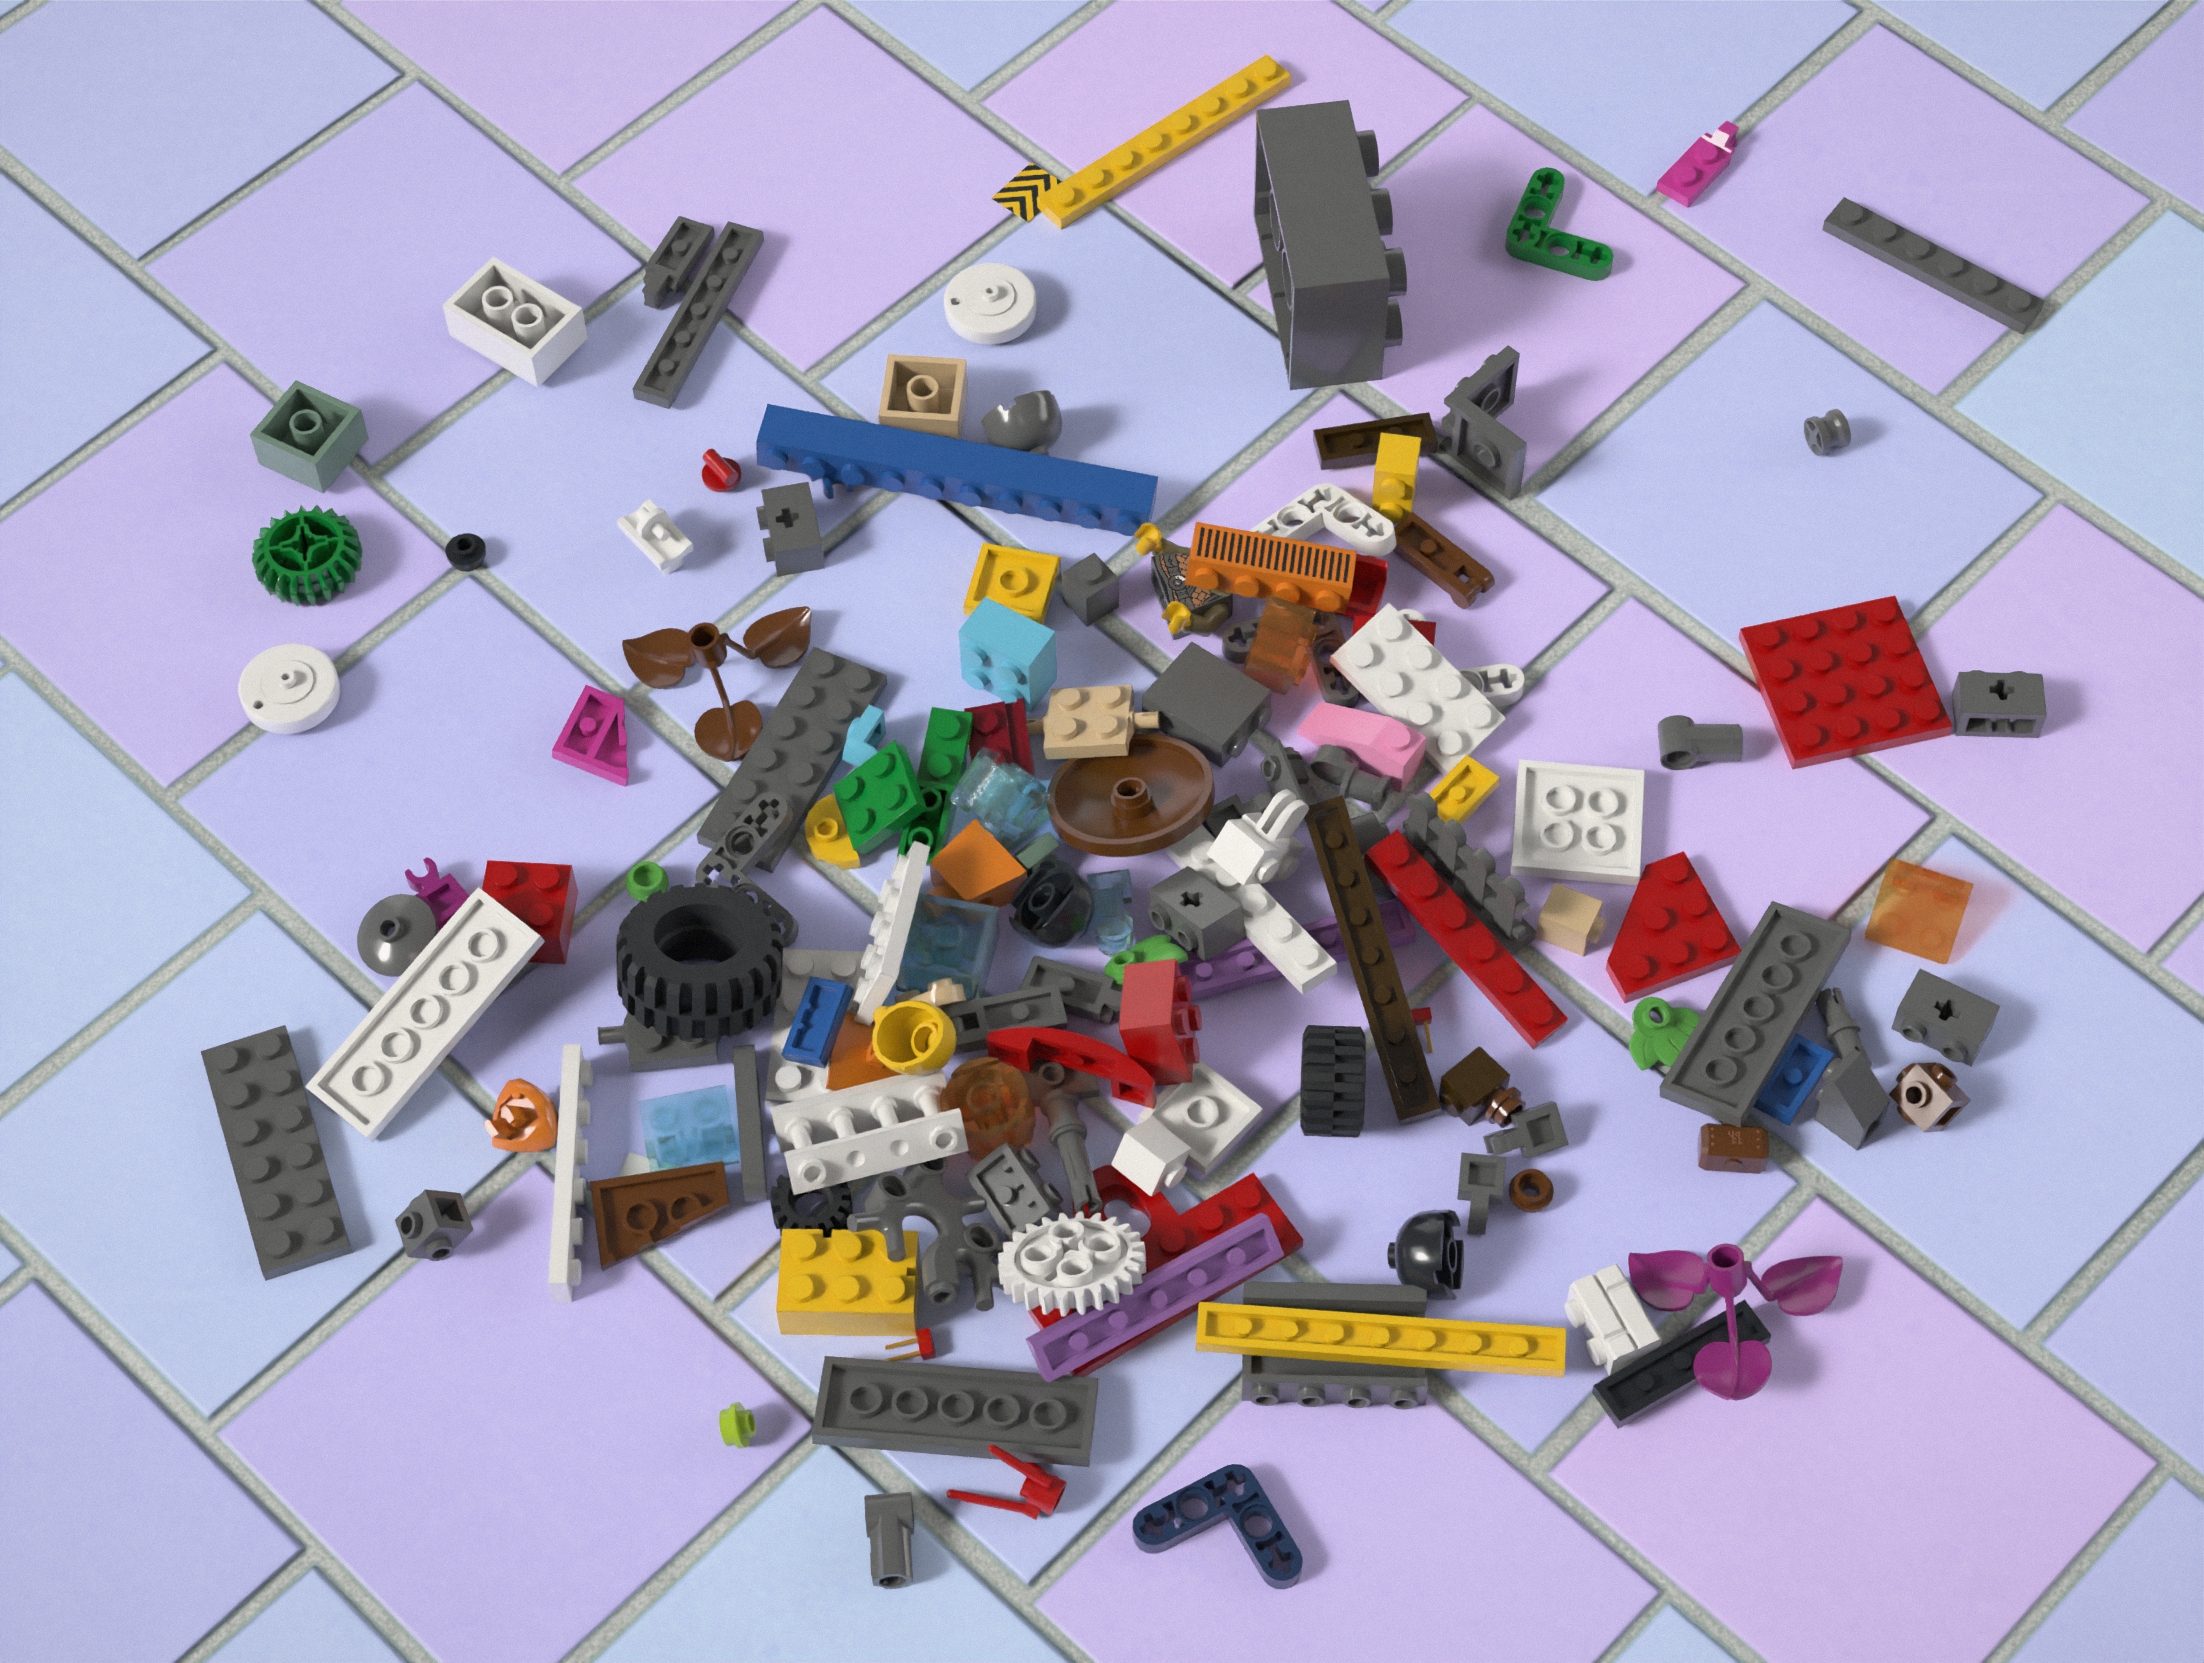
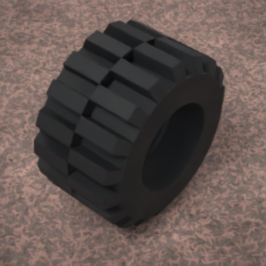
M1307 1025L1302 1036L1300 1127L1304 1136L1358 1138L1363 1129L1365 1112V1034L1361 1026Z

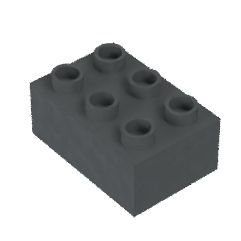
M1349 100L1256 110L1253 217L1290 390L1382 380L1384 349L1386 347L1402 345L1403 329L1399 303L1397 299L1388 300V298L1406 295L1407 273L1405 258L1401 247L1386 249L1384 241L1381 240L1380 236L1392 235L1393 231L1390 194L1387 188L1372 189L1370 182L1367 180V177H1375L1379 174L1377 139L1373 129L1356 131Z

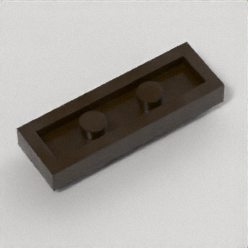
M1419 413L1313 430V443L1320 469L1327 470L1376 462L1381 432L1421 438L1420 455L1437 453L1438 441L1430 413Z

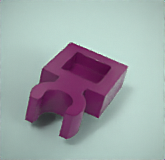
M426 857L423 859L425 868L428 871L425 876L417 877L410 869L405 871V876L409 887L413 891L419 892L414 896L423 900L433 910L437 919L438 930L440 931L470 896L451 873L440 879L436 863L431 858Z

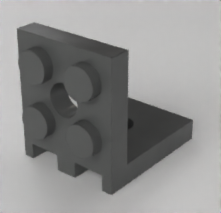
M1507 345L1497 355L1492 354L1487 357L1480 369L1472 376L1462 378L1455 386L1454 391L1444 398V404L1450 408V412L1442 418L1441 429L1447 432L1448 436L1440 442L1439 448L1510 501L1521 492L1527 442L1496 420L1498 416L1514 404L1520 353Z

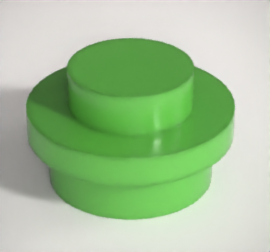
M640 862L627 875V891L636 901L640 902L642 900L647 902V898L651 894L659 890L663 893L667 892L669 887L668 875L662 867L654 862Z

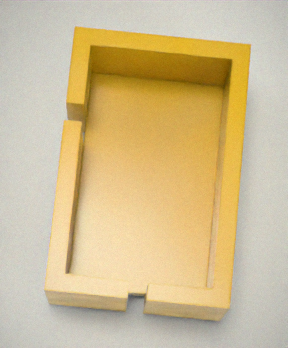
M782 1229L776 1306L780 1334L916 1337L918 1316L917 1291H919L921 1257L918 1231L903 1230L906 1257L901 1261L894 1262L888 1259L884 1235L876 1230L852 1233L849 1230L832 1229L831 1238H824L823 1229Z

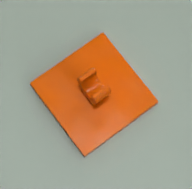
M846 1011L830 1055L826 1089L837 1091L901 1075V1073L886 1067L875 1055L872 1044L873 1030L876 1025L874 1020L870 1026L853 1021L855 1014Z

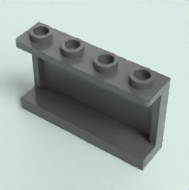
M1244 1281L1243 1305L1425 1318L1427 1290L1414 1285ZM1242 1354V1401H1251L1259 1406H1272L1278 1402H1298L1299 1405L1304 1407H1319L1324 1403H1344L1345 1406L1350 1408H1365L1371 1404H1390L1393 1408L1405 1410L1412 1409L1417 1405L1426 1404L1428 1390L1426 1368Z

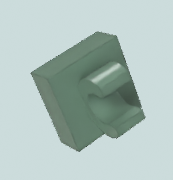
M1049 831L1034 838L1016 852L1013 857L1027 870V877H1029L1034 871L1039 869L1041 863L1046 864L1049 870L1057 867L1053 862L1060 860L1055 855L1049 853L1057 848L1059 843Z

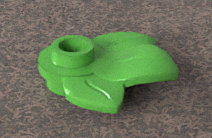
M1155 935L1138 942L1130 951H1122L1115 954L1105 965L1104 973L1105 976L1114 978L1115 984L1123 987L1125 965L1175 958L1177 963L1180 964L1187 961L1188 956L1181 947L1171 943V936Z
M1658 997L1642 999L1632 1012V1022L1635 1031L1629 1041L1630 1054L1639 1069L1644 1071L1650 1068L1658 1059L1671 1068L1701 1017L1689 1008H1672L1665 1000ZM1649 1012H1655L1660 1017L1661 1023L1652 1021Z

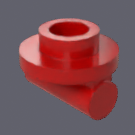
M714 448L708 449L703 454L702 459L706 464L702 469L701 476L704 485L709 490L727 492L734 489L740 483L742 477L741 468L736 461L721 457Z

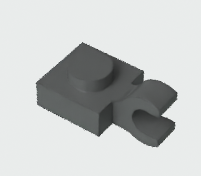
M1268 790L1242 803L1238 795L1235 794L1213 805L1202 824L1216 839L1228 820L1241 819L1245 813L1261 812L1263 814L1273 797Z
M1553 1101L1511 1114L1514 1128L1495 1131L1483 1136L1487 1153L1494 1152L1495 1156L1520 1148L1523 1157L1531 1158L1569 1145L1557 1103Z
M1461 1153L1457 1200L1470 1201L1467 1233L1485 1235L1489 1203L1502 1205L1506 1157Z

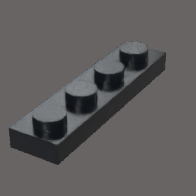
M1744 1299L1735 1305L1738 1343L1757 1340L1764 1345L1768 1344L1771 1334ZM1726 1310L1593 1385L1592 1394L1617 1429L1698 1384L1693 1369L1696 1354L1704 1346L1713 1342L1730 1343Z

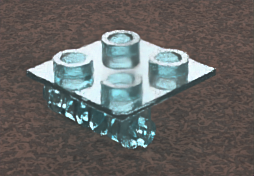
M725 1084L638 1101L650 1172L723 1161L724 1166L739 1163Z

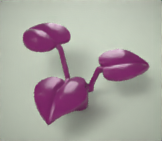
M1724 1243L1716 1245L1708 1252L1707 1264L1700 1256L1692 1252L1666 1250L1648 1254L1630 1252L1628 1266L1631 1282L1638 1296L1648 1306L1656 1310L1673 1312L1686 1309L1691 1305L1694 1293L1704 1294L1709 1283L1716 1293L1725 1298L1730 1343L1713 1342L1704 1346L1695 1356L1693 1369L1697 1382L1706 1391L1724 1400L1738 1401L1758 1393L1766 1385L1772 1372L1771 1355L1762 1342L1748 1340L1738 1343L1734 1297L1742 1293L1747 1285V1278L1766 1301L1777 1300L1779 1308L1784 1313L1793 1316L1815 1315L1827 1309L1835 1299L1843 1269V1259L1841 1256H1812L1782 1261L1768 1268L1760 1280L1752 1269V1263L1744 1260L1743 1251L1734 1244Z

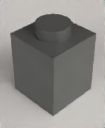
M1094 552L1062 572L1063 602L1088 627L1119 608V578Z

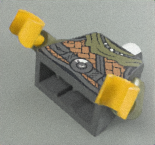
M1142 524L1134 533L1136 538L1141 539L1136 544V550L1141 555H1147L1150 552L1154 555L1151 556V582L1163 612L1161 618L1166 620L1172 639L1177 640L1190 634L1209 637L1232 616L1233 593L1212 589L1205 590L1195 586L1184 585L1190 548L1177 545L1163 538L1160 530L1154 524Z

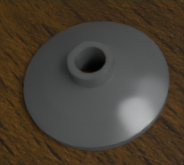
M396 894L380 900L370 908L359 926L357 948L361 959L366 966L380 975L388 977L401 976L438 934L436 916L427 903L413 895ZM395 925V931L387 936L390 928Z

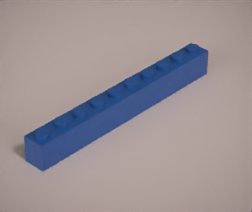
M767 404L756 440L757 465L765 466L772 470L792 471L814 478L829 476L831 479L845 481L852 485L861 484L882 488L889 492L915 494L927 499H941L962 503L969 507L979 506L1000 510L1007 514L1038 517L1049 522L1070 523L1087 529L1096 528L1118 532L1125 536H1134V533L1142 524L1151 523L1156 502L1158 476Z

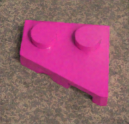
M585 685L552 749V758L626 787L629 769L627 767L624 699Z

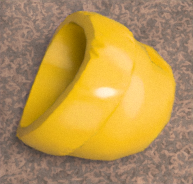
M910 1000L893 1006H878L873 1013V1019L876 1024L872 1036L873 1050L878 1060L890 1070L911 1076L932 1074L947 1065L955 1052L957 1037L953 1022L940 1008L931 1003Z

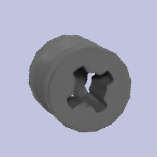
M1835 408L1827 411L1824 417L1812 416L1804 421L1805 439L1811 451L1817 456L1828 453L1831 447L1843 448L1851 442V431L1848 421L1839 409Z

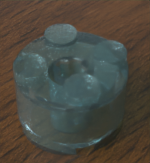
M981 747L953 788V793L949 800L961 810L967 813L973 810L981 816L982 820L979 824L991 834L997 837H1001L1004 834L1008 838L1017 841L1019 837H1023L1051 794L1046 793L1047 788L1026 770L1014 762L1011 764L1005 762L998 763L997 760L1001 754L989 748Z

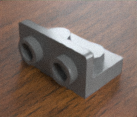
M1004 1141L965 1173V1176L976 1193L984 1198L986 1208L1007 1240L1013 1242L1012 1233L1021 1232L1026 1234V1224L1028 1223L1039 1227L1042 1225V1217L1058 1221L1059 1214H1065L1060 1206L1064 1200L1052 1183L1043 1181L1037 1172L1041 1165L1028 1148L1023 1147L1020 1149Z

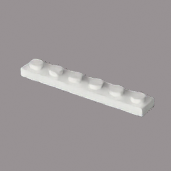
M1202 824L1184 839L1163 849L1181 869L1187 866L1191 867L1242 905L1245 936L1302 995L1338 973L1337 962L1260 884L1242 885L1207 855L1216 839Z
M563 1044L548 1285L554 1303H572L573 1286H580L581 1261L580 1259H575V1245H582L584 1238L583 1219L577 1218L578 1205H585L586 1182L585 1178H580V1165L588 1164L587 1138H582L583 1126L590 1125L591 1118L589 1099H584L585 1087H592L593 1083L592 1061H585L581 1044Z

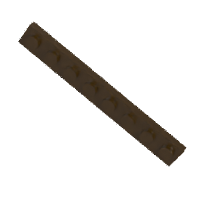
M1341 795L1309 805L1305 820L1400 1126L1441 1114L1443 1112L1344 797Z

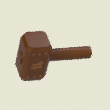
M1723 1122V1124L1707 1123L1702 1125L1697 1144L1698 1166L1707 1171L1762 1173L1766 1170L1769 1156L1768 1131L1758 1126L1742 1125L1739 1128Z

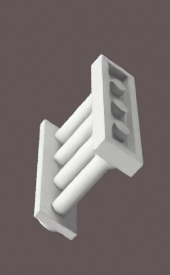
M943 1068L932 1074L922 1076L901 1074L770 1107L780 1153L785 1154L794 1195L969 1151L961 1111L959 1108L953 1110L951 1108Z

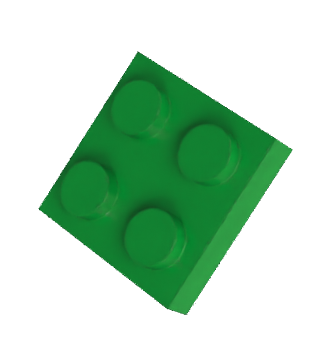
M893 740L832 786L853 850L863 856L927 810L906 747L896 740Z

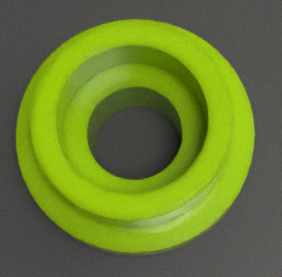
M741 1402L731 1403L728 1409L720 1411L719 1427L725 1445H736L738 1449L747 1448L750 1443V1437H754L756 1434L755 1419L750 1409L745 1410Z

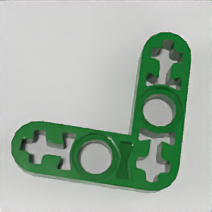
M1545 167L1536 170L1531 176L1508 226L1505 242L1507 253L1516 259L1586 280H1604L1611 274L1614 257L1612 250L1603 243L1549 228L1563 198L1565 178L1560 171L1554 168ZM1547 184L1550 186L1545 197L1541 195V188H1544ZM1534 208L1543 211L1545 215L1540 218H1532L1525 212ZM1524 230L1529 232V239H1526L1524 243L1519 242L1523 237ZM1561 246L1566 248L1569 253L1557 256L1552 254L1549 249ZM1576 253H1579V260L1575 259ZM1594 259L1599 260L1597 264H1592Z

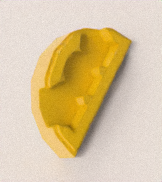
M832 793L819 800L808 812L804 824L807 847L818 861L823 860L829 864L839 865V869L843 870L860 868V858L857 852L853 850L843 817Z

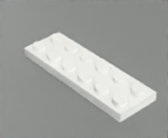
M477 887L305 1087L373 1142L545 942L544 939Z

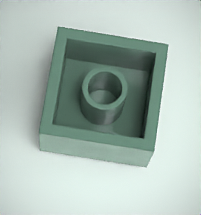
M297 380L293 382L250 434L260 465L323 494L369 439L361 409Z

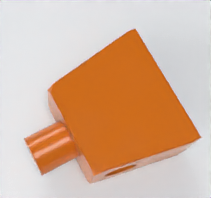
M975 819L930 862L931 883L934 888L921 896V902L927 912L934 918L952 906L965 921L972 922L1011 903L1013 896L1027 879V871Z

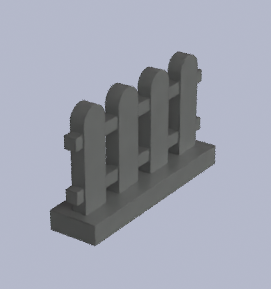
M1422 791L1418 795L1413 792L1406 797L1405 804L1410 808V815L1408 819L1403 821V828L1406 831L1402 835L1511 956H1514L1534 941L1536 930L1522 917L1529 911L1530 905L1525 901V891L1521 883L1513 876H1508L1503 880L1495 872L1496 863L1492 855L1482 847L1474 851L1467 845V836L1463 827L1454 819L1445 823L1437 815V804L1427 792Z

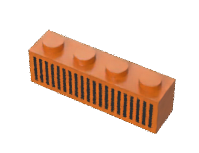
M1196 522L1184 585L1195 586L1205 590L1212 589L1239 594L1243 597L1272 600L1287 605L1293 604L1310 607L1325 612L1345 614L1353 586L1357 551Z

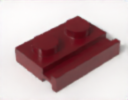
M1023 698L1017 699V702L1006 704L1003 701L964 708V712L973 713L974 716L969 750L976 789L982 790L1018 783V780L1023 779L1036 780L1026 707Z

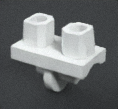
M650 499L645 501L634 513L617 519L618 527L664 575L670 574L682 566L684 563L683 557L693 551L692 542L670 521L667 512L662 508H658Z

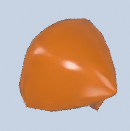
M518 1078L507 1081L498 1095L493 1120L488 1119L484 1126L490 1133L492 1146L495 1148L522 1153L540 1152L554 1146L558 1136L559 1117L553 1101L538 1086Z

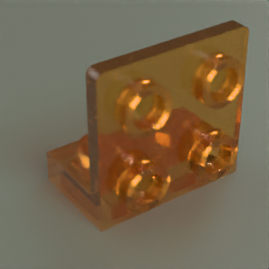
M1890 857L1864 937L1867 940L1940 964H1947L1974 884Z

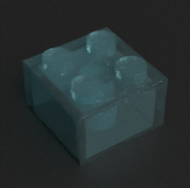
M919 893L896 980V990L900 992L919 990L920 994L928 992L926 984L940 979L951 978L953 984L963 985L967 1001L983 998L1000 936L999 907Z

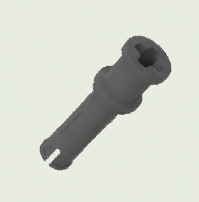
M1058 1089L1047 1093L1040 1100V1111L1048 1119L1050 1126L1048 1131L1049 1142L1059 1150L1073 1198L1075 1212L1083 1211L1085 1216L1084 1204L1086 1203L1089 1215H1093L1102 1209L1103 1201L1100 1198L1084 1144L1088 1134L1087 1127L1079 1119L1077 1112L1079 1100L1077 1094L1069 1089Z

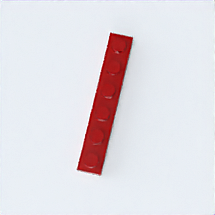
M1398 829L1365 853L1363 861L1533 1050L1568 1021L1567 1016Z

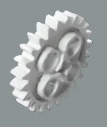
M1079 1211L1074 1219H1068L1064 1213H1060L1058 1221L1054 1222L1047 1217H1042V1225L1039 1227L1030 1223L1026 1224V1234L1013 1232V1242H1004V1252L998 1253L1000 1284H1003L1005 1295L1012 1294L1015 1304L1025 1301L1026 1310H1032L1041 1305L1044 1315L1050 1313L1054 1308H1060L1061 1316H1066L1071 1308H1076L1081 1315H1084L1086 1306L1091 1305L1101 1311L1103 1310V1301L1108 1300L1118 1304L1120 1302L1119 1293L1131 1295L1133 1293L1132 1284H1141V1274L1146 1273L1144 1242H1140V1233L1131 1232L1129 1223L1118 1226L1117 1217L1109 1218L1103 1222L1101 1220V1213L1098 1212L1090 1219H1084L1083 1211Z

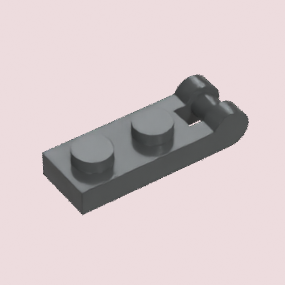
M1058 983L955 1003L941 1008L953 1022L957 1040L954 1055L966 1053L976 1047L986 1046V1037L991 1031L1015 1027H1044L1064 1030L1068 1026ZM975 1019L977 1028L965 1031L963 1022Z

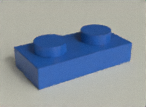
M1796 1033L1754 1107L1790 1127L1826 1068L1832 1062L1834 1053Z

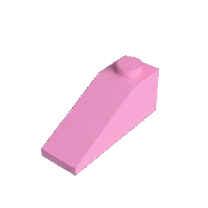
M1319 701L1297 729L1299 736L1319 747L1324 744H1330L1343 749L1350 755L1354 763L1360 765V770L1381 778L1385 775L1392 777L1391 788L1402 793L1424 765L1426 736L1389 716Z

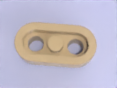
M951 978L940 979L926 984L928 992L920 994L919 990H913L894 996L896 1004L910 1000H920L931 1003L940 1009L947 1005L967 1001L963 985L953 984Z

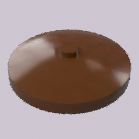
M1134 734L1130 739L1127 756L1068 759L1052 777L1047 789L1046 803L1052 827L1058 836L1070 846L1098 856L1130 857L1148 854L1169 847L1196 830L1212 809L1215 800V784L1208 760L1194 746L1166 735Z

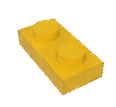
M1466 755L1429 793L1437 804V815L1445 823L1454 819L1462 825L1499 786L1500 777Z

